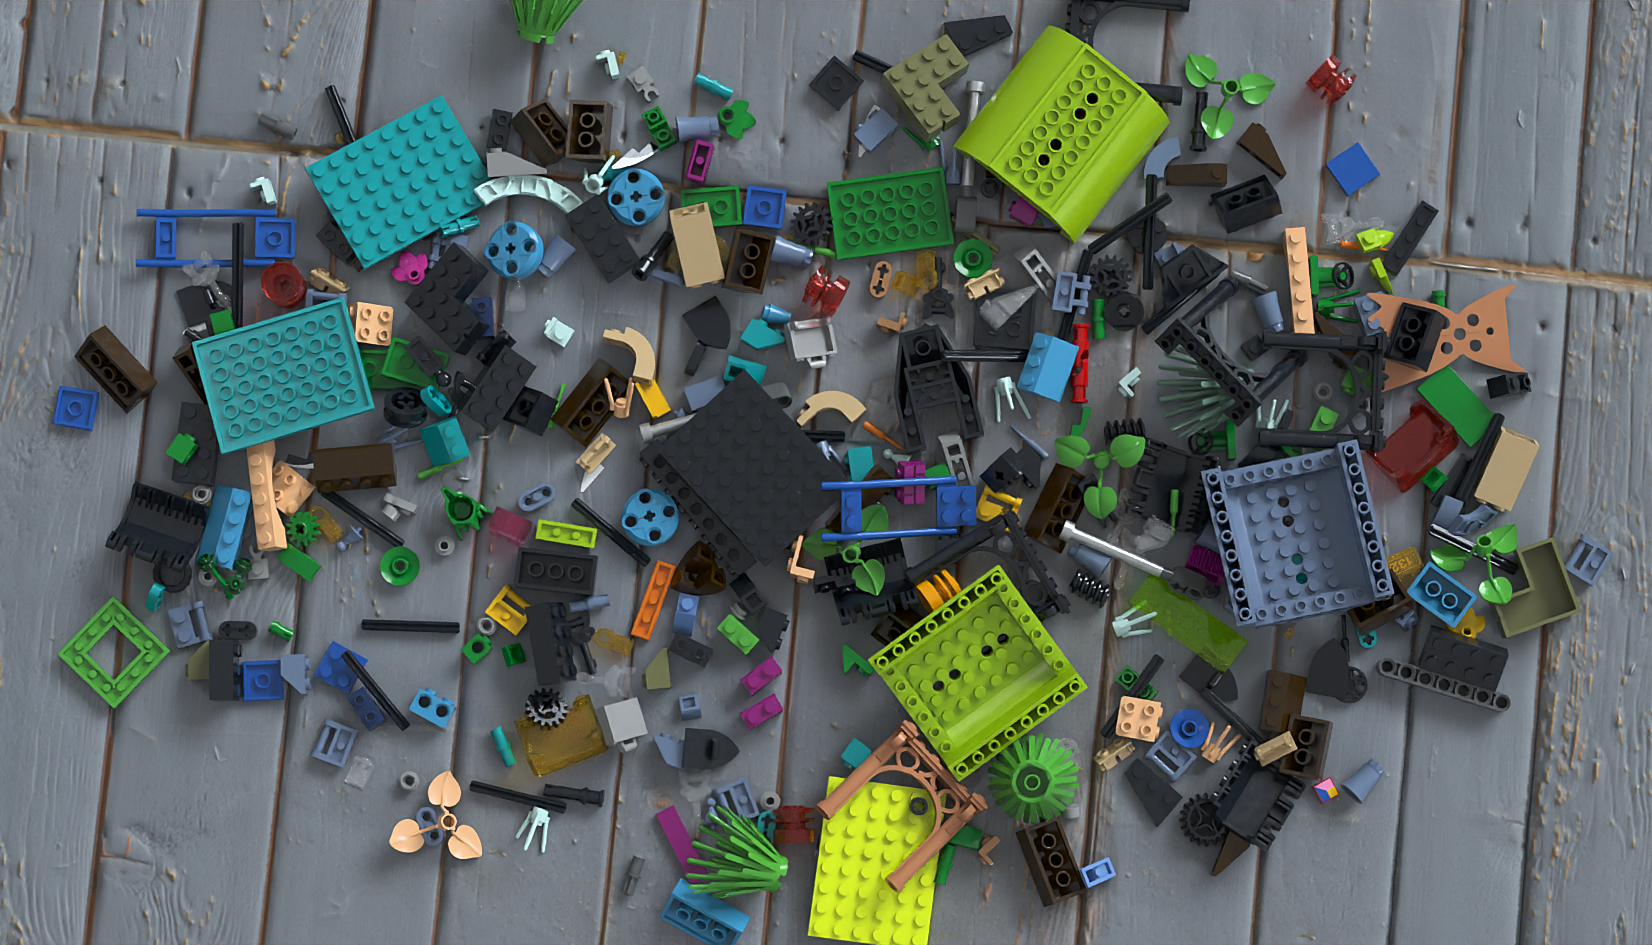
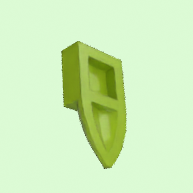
M1373 228L1356 234L1355 239L1362 253L1365 254L1388 244L1394 232L1375 230Z
M1380 258L1372 260L1369 263L1370 267H1368L1371 276L1375 277L1390 295H1394Z

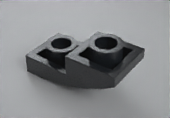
M1257 443L1252 448V451L1238 463V466L1242 468L1267 463L1281 448L1279 446L1258 447Z
M842 576L813 578V589L815 594L828 593L834 589L836 596H847L855 592L856 581L855 579Z

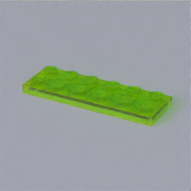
M1149 573L1128 604L1143 615L1157 612L1156 616L1149 618L1151 621L1219 671L1225 673L1248 641L1191 599L1171 591L1167 586L1168 582Z

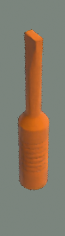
M1345 240L1340 242V248L1361 250L1357 242ZM1386 248L1376 249V250H1385V251H1388V249H1386Z
M868 421L863 425L862 428L879 439H884L893 446L904 450L899 444L888 438L883 431Z

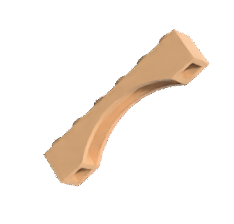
M1305 227L1286 228L1282 234L1290 286L1291 331L1315 334Z
M275 440L246 448L258 550L269 552L287 548L285 528L277 511L272 487V466L276 452Z

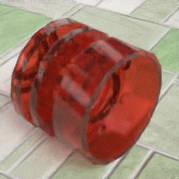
M1334 54L1305 83L1314 93L1321 88L1324 89L1320 99L1323 100L1329 94L1331 98L1326 102L1329 107L1339 101L1350 90L1354 80L1357 78L1355 73L1348 79L1345 77L1350 71L1349 68H1346L1341 73L1338 71L1342 62Z
M281 261L269 265L264 270L261 277V288L266 297L275 306L289 309L296 307L305 299L307 282L293 264ZM283 285H284V286H287V285H288V286H289V289H284V290H283L282 286H283Z
M821 265L810 278L805 288L802 302L807 304L810 298L813 297L811 307L814 308L820 301L822 302L820 312L832 317L842 302L851 281L840 275L834 282L831 281L833 271L830 270L824 277L823 274L826 267Z
M794 805L773 809L772 815H781V819H774L773 823L782 824L781 829L773 831V843L815 842V829L805 826V823L814 821V818H805V813H814V808Z

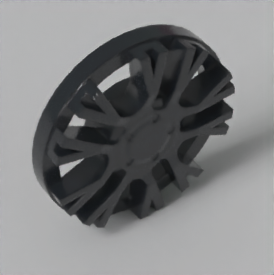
M1349 666L1346 695L1350 693L1353 700L1336 698L1343 703H1355L1364 697L1368 684L1366 676L1361 670ZM1353 671L1359 673L1356 678H1352ZM1363 678L1362 682H1356L1357 679ZM1357 685H1364L1363 692L1357 690ZM1353 691L1357 692L1358 698L1354 695Z

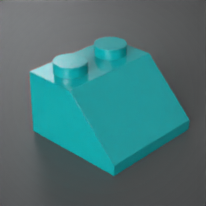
M456 415L419 429L433 466L450 463L470 455L469 447Z

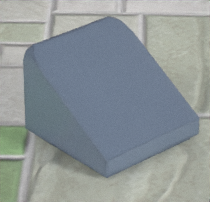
M697 693L678 697L683 721L702 717Z

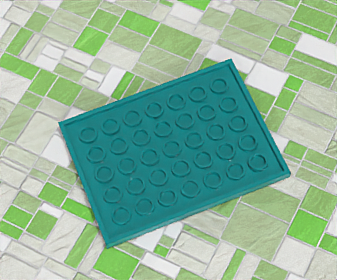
M442 95L305 168L307 175L364 270L438 231L439 226L452 223L455 219H460L484 206L473 190L481 184L492 180L491 177L487 176L485 166Z
M344 297L192 342L222 455L376 410Z

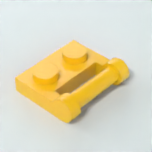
M986 484L976 507V518L987 522L1002 512L1001 509L1003 507L986 500L988 495L1013 505L1012 511L1016 514L1023 499L1020 497L1014 498L1000 491L995 494Z
M506 584L486 609L485 613L517 636L527 623L526 614L522 616L502 600L507 596L524 610L525 607L532 605L513 592L511 587Z

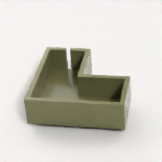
M945 34L883 73L881 84L926 143L940 135L941 131L945 132L958 124L960 112L942 88L965 75L969 63L948 35Z
M1554 537L1512 552L1526 589L1512 593V597L1507 604L1489 603L1494 617H1499L1500 619L1496 623L1502 639L1581 612Z

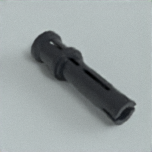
M1196 92L1194 127L1191 130L1192 145L1189 147L1191 151H1207L1205 146L1207 133L1201 125V114L1207 108L1208 92Z
M664 231L649 253L643 255L640 258V263L633 267L631 272L636 279L645 281L648 278L649 272L656 268L658 259L674 240L670 232Z
M545 783L543 796L580 801L582 805L589 803L602 808L605 790L594 791L589 790L588 787L576 789Z

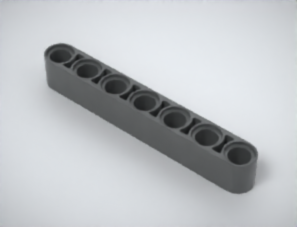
M1392 658L1381 659L1376 664V670L1381 676L1488 710L1503 712L1511 706L1510 698L1503 693L1494 692L1427 671ZM1383 662H1388L1391 666V670L1388 673L1382 670ZM1403 667L1407 668L1410 672L1407 679L1401 676V669ZM1422 673L1426 674L1429 678L1426 685L1420 682V675ZM1440 680H1445L1448 684L1445 691L1439 688ZM1459 686H1464L1467 690L1464 697L1458 694ZM1478 692H1483L1486 696L1483 703L1477 700ZM1497 698H1502L1505 702L1502 709L1496 706Z

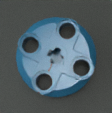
M632 168L620 173L612 181L608 190V204L611 212L620 222L626 225L643 226L649 224L659 216L664 206L665 195L661 182L652 173L643 169ZM636 173L639 176V180L636 183L629 182L628 176L630 174ZM653 190L661 192V197L658 200H653L650 197V193ZM613 196H621L622 203L620 205L612 204L611 199ZM636 212L643 213L645 216L644 220L636 222L633 219Z
M507 221L491 235L484 253L494 272L507 279L517 280L526 278L536 271L542 261L544 249L540 236L532 227L521 222Z
M641 489L626 501L622 510L621 520L626 534L632 541L642 546L655 547L666 543L673 537L679 525V512L673 499L665 492L657 489ZM643 495L651 496L648 503L640 502ZM666 509H674V515L666 517L664 515ZM628 519H635L636 525L634 527H627L626 522ZM654 532L660 533V539L657 541L650 540V536Z

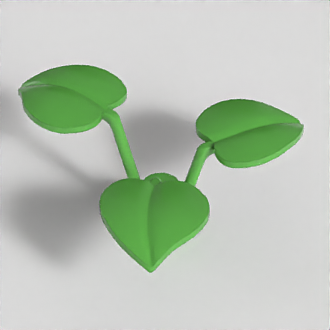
M1188 54L1185 61V74L1193 86L1203 88L1207 82L1222 85L1221 93L1224 96V100L1220 108L1209 106L1201 114V125L1210 139L1221 138L1233 125L1232 112L1223 110L1230 97H1233L1237 92H1243L1242 97L1247 103L1258 105L1268 98L1276 85L1270 78L1257 73L1243 75L1239 83L1235 79L1213 81L1211 79L1217 74V65L1211 58L1203 55Z
M1126 434L1119 435L1111 443V453L1105 449H1100L1091 455H1086L1090 450V445L1082 437L1062 436L1055 439L1054 444L1058 458L1065 466L1078 467L1083 463L1084 458H1093L1094 465L1100 469L1098 488L1088 487L1084 494L1085 506L1093 516L1104 519L1114 510L1117 504L1116 492L1107 486L1101 488L1104 468L1108 466L1110 459H1117L1121 467L1134 466L1143 455L1145 448L1144 437Z
M871 505L861 510L862 531L876 532L888 530L889 520L883 505ZM821 528L814 531L802 542L803 548L810 555L824 561L826 556L837 554L836 548H838L846 562L861 564L856 566L852 572V579H855L856 586L875 596L881 592L885 580L883 566L875 559H870L866 563L859 559L861 550L858 546L862 540H858L856 544L848 545L844 550L840 545L836 544L837 541H821V534L833 533L830 529Z
M1516 524L1502 526L1491 530L1486 535L1479 536L1476 545L1472 546V550L1467 556L1466 552L1450 544L1430 551L1434 563L1447 572L1461 571L1464 568V561H1468L1476 551L1480 557L1487 560L1488 577L1490 580L1482 582L1479 587V594L1482 599L1499 605L1507 604L1510 601L1512 586L1505 577L1493 579L1490 555L1493 550H1496L1499 554H1509L1516 550L1518 546Z

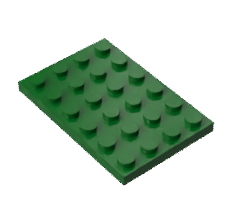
M943 167L827 182L837 261L954 245Z

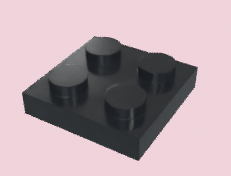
M834 55L811 81L809 87L839 111L862 85L864 80Z

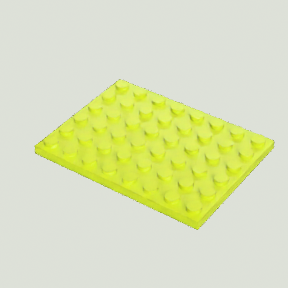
M828 776L826 798L846 778ZM867 782L830 820L823 817L808 936L875 945H927L935 888L933 880L937 872L939 851L904 885L905 888L900 893L893 891L885 882V878L930 835L933 829L935 810L926 789ZM947 794L940 796V804L943 808H945ZM921 797L927 801L928 809L924 814L915 815L910 811L909 803L913 798ZM922 801L914 803L913 806H916L914 808L915 811L923 810L924 806H921L923 805Z

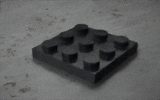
M985 287L986 295L977 299L973 346L1030 351L1034 334L1037 292L1001 288L989 292L987 287Z

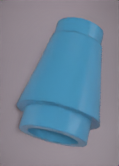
M765 304L761 314V319L765 320L766 323L786 324L789 323L791 318L790 312L772 304Z

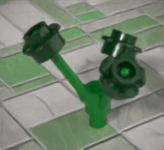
M203 554L198 559L197 565L199 569H202L204 572L211 571L222 588H224L226 599L231 600L234 598V595H238L241 593V590H244L245 583L240 575H247L249 570L253 569L250 565L251 561L243 557L236 559L233 567L237 571L236 575L223 580L214 569L217 563L213 554Z

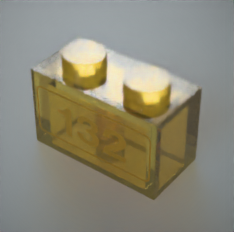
M1414 545L1386 558L1388 569H1393L1400 582L1403 581V576L1409 574L1412 577L1421 573L1420 568L1424 567Z

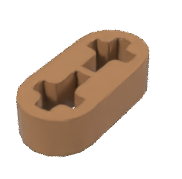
M886 261L878 262L874 268L870 284V294L876 299L883 298L888 290L892 267ZM886 266V270L889 272L884 274L883 279L879 278L880 271H878V268ZM878 281L882 282L881 289H884V292L875 294L876 290L873 287H877Z

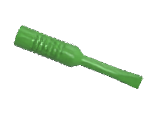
M792 241L798 245L805 246L806 249L813 250L815 254L833 259L837 258L836 251Z
M565 383L561 384L557 397L558 403L552 416L560 408L559 403L566 386ZM550 418L547 428L553 429L555 423Z
M461 458L450 463L433 466L417 474L419 479L422 480L441 472L443 468L464 460Z
M1171 490L1170 512L1172 514L1170 537H1175V519L1178 512L1179 490Z

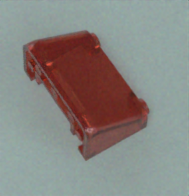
M1423 398L1412 404L1409 413L1410 419L1386 439V447L1383 448V451L1377 454L1365 451L1366 455L1401 493L1410 490L1433 466L1436 467L1459 444L1455 427Z

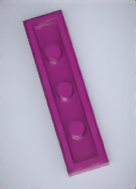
M672 805L657 813L656 816L685 874H708L704 866L687 862L688 858L699 860L701 858L696 848L692 846V840L675 806ZM688 878L691 884H696L703 880Z

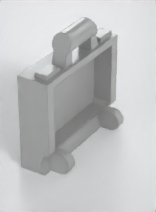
M830 317L793 321L783 325L790 361L798 362L805 360L809 369L824 368L826 357H834L838 353L833 327L830 324ZM812 358H820L818 361H811Z
M637 697L603 706L595 711L596 715L599 716L606 745H609V747L618 745L619 751L622 753L635 750L637 747L636 739L648 733ZM628 739L629 743L624 744L623 741Z

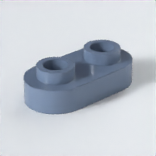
M658 265L648 274V277L681 288L685 281L682 278V274L671 271V273L663 271L664 268Z
M541 483L522 493L518 499V504L526 512L534 511L553 501L556 497V489L550 483ZM549 490L550 495L547 497L543 496V491ZM528 498L532 499V504L529 506L525 504Z
M423 807L417 812L416 820L420 830L437 824L438 816L434 809ZM426 813L431 816L429 821L424 820ZM440 828L422 833L426 843L432 846L442 843L445 836L444 831ZM432 832L438 833L437 839H432Z

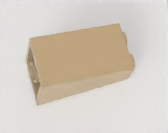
M708 202L670 210L671 224L686 287L698 288L703 283L710 282V284L721 282V279H725Z
M1501 426L1474 488L1473 495L1476 497L1475 500L1483 504H1487V502L1492 503L1495 509L1505 512V510L1511 511L1540 447L1537 440Z

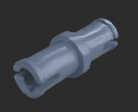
M608 593L594 597L586 596V598L573 601L570 600L571 613L583 610L593 611L594 608L610 606Z

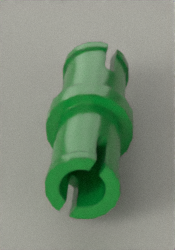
M1104 299L1092 300L1093 317H1091V322H1093V339H1105Z
M948 844L944 845L940 861H937L938 868L933 882L946 885L949 869H952L953 866L951 863L956 847Z

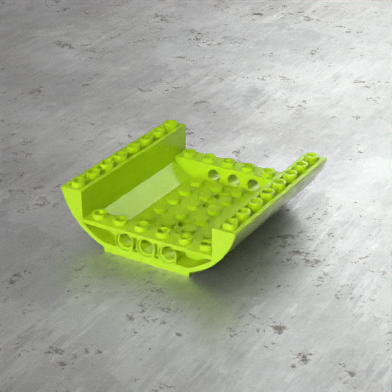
M1048 25L952 147L956 148L967 159L971 156L1061 228L1059 233L1075 245L1167 128L1170 121L1162 108L1143 88L1087 43L1082 42L1060 28ZM1088 94L1096 95L1097 102L1095 104L1088 103ZM1076 109H1082L1085 112L1084 119L1079 120L1075 117ZM1055 139L1061 143L1059 150L1051 148L1050 143L1052 140ZM1040 155L1048 157L1049 163L1046 166H1042L1038 162Z
M999 564L868 659L944 760L958 782L1088 688ZM1000 634H1007V640L1004 643L997 641ZM984 646H991L989 654L983 655L981 653ZM953 669L959 670V675L956 678L949 677V673ZM936 681L943 682V687L940 690L933 689V684Z

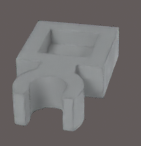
M641 66L627 76L638 94L644 91V97L647 102H651V99L648 97L649 93L653 92L657 97L659 96L658 90L650 86L654 83V80L644 66Z
M386 493L383 499L385 502L399 507V511L408 516L411 513L416 515L419 508L417 505Z
M250 546L249 552L253 559L249 561H251L250 565L253 569L248 572L249 580L270 579L268 558H262L265 551L260 550L259 553H255L254 546Z

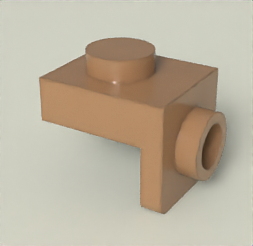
M901 312L898 323L879 317L876 327H879V331L886 334L891 332L899 334L900 329H905L908 319L904 318L905 313Z
M988 835L981 842L983 846L977 850L980 854L977 858L984 865L988 863L992 866L994 864L986 854L1000 842L996 835L993 837Z

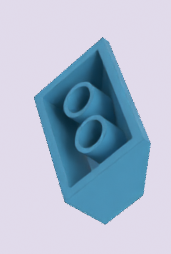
M1036 332L1017 388L1026 394L1060 403L1079 347L1056 337Z
M1430 561L1407 590L1410 597L1453 628L1456 627L1478 598L1477 595Z

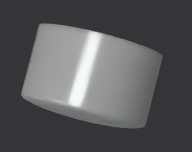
M388 503L381 511L395 522L401 515L398 509Z
M1078 804L1064 805L1066 809L1062 811L1063 818L1071 819L1080 816Z

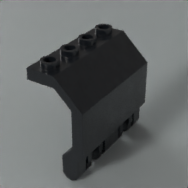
M1145 438V447L1149 449L1144 448L1143 454L1154 457L1152 464L1139 460L1138 465L1144 468L1137 467L1132 484L1139 487L1132 486L1131 491L1143 495L1142 502L1133 498L1128 499L1127 503L1134 506L1126 505L1124 514L1171 529V490H1179L1175 531L1199 534L1204 527V515L1209 509L1201 471L1220 468L1221 458L1189 453L1163 442Z
M135 481L132 486L131 498L125 516L116 530L112 531L109 535L105 547L112 550L116 548V551L121 552L125 545L129 546V556L133 557L135 554V558L150 563L154 560L155 565H159L162 559H166L167 569L172 568L173 571L182 573L198 548L208 520L210 507Z
M901 538L860 548V560L866 563L870 559H875L883 566L885 580L879 595L875 596L859 589L857 586L855 592L847 596H836L835 590H832L842 626L850 624L849 616H851L852 622L856 623V614L863 613L865 620L870 619L868 611H870L872 618L889 614L887 606L890 607L891 613L896 612L895 604L901 603L904 610L908 609L907 601H909L910 608L919 606L915 589L904 572L908 567ZM841 553L824 557L828 576L852 578L854 568L861 565L860 563L846 562Z
M1251 739L1248 745L1244 743L1238 754L1241 756L1238 761L1234 759L1230 765L1229 770L1231 773L1229 776L1224 775L1219 783V786L1222 787L1220 791H1215L1209 801L1212 804L1209 810L1221 826L1248 843L1268 851L1275 840V836L1264 829L1263 826L1266 825L1279 832L1294 808L1293 802L1283 797L1282 794L1285 793L1298 800L1306 785L1294 776L1280 773L1269 764L1262 767L1260 761L1254 756V749L1258 743Z

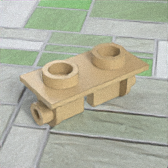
M317 267L310 272L312 273L308 279L311 282L310 284L321 291H324L325 287L328 286L329 288L326 293L339 294L351 288V286L346 284L345 280L333 277L324 268Z
M1000 269L988 270L981 277L968 280L964 284L963 293L967 294L969 300H976L986 295L985 287H987L989 292L1001 288L1005 282L1002 277H999Z
M601 433L578 458L576 463L591 474L617 445L607 435Z
M1290 731L1256 747L1254 749V756L1263 767L1297 750Z
M1119 737L1113 741L1112 745L1101 749L1093 757V760L1098 764L1102 772L1108 771L1118 764L1115 759L1117 755L1122 761L1132 754L1135 748L1127 737Z

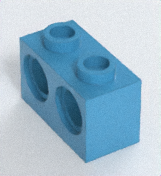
M427 687L425 691L419 689L409 710L446 729L457 709L453 706L454 702L446 697H443L442 700L435 697L437 693ZM423 697L430 699V705L426 708H422L420 705V700ZM441 706H445L448 710L445 717H439L437 714V710Z

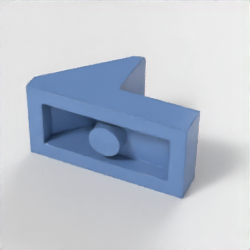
M680 593L672 632L692 636L699 596Z
M1109 857L1079 869L1086 888L1116 876Z

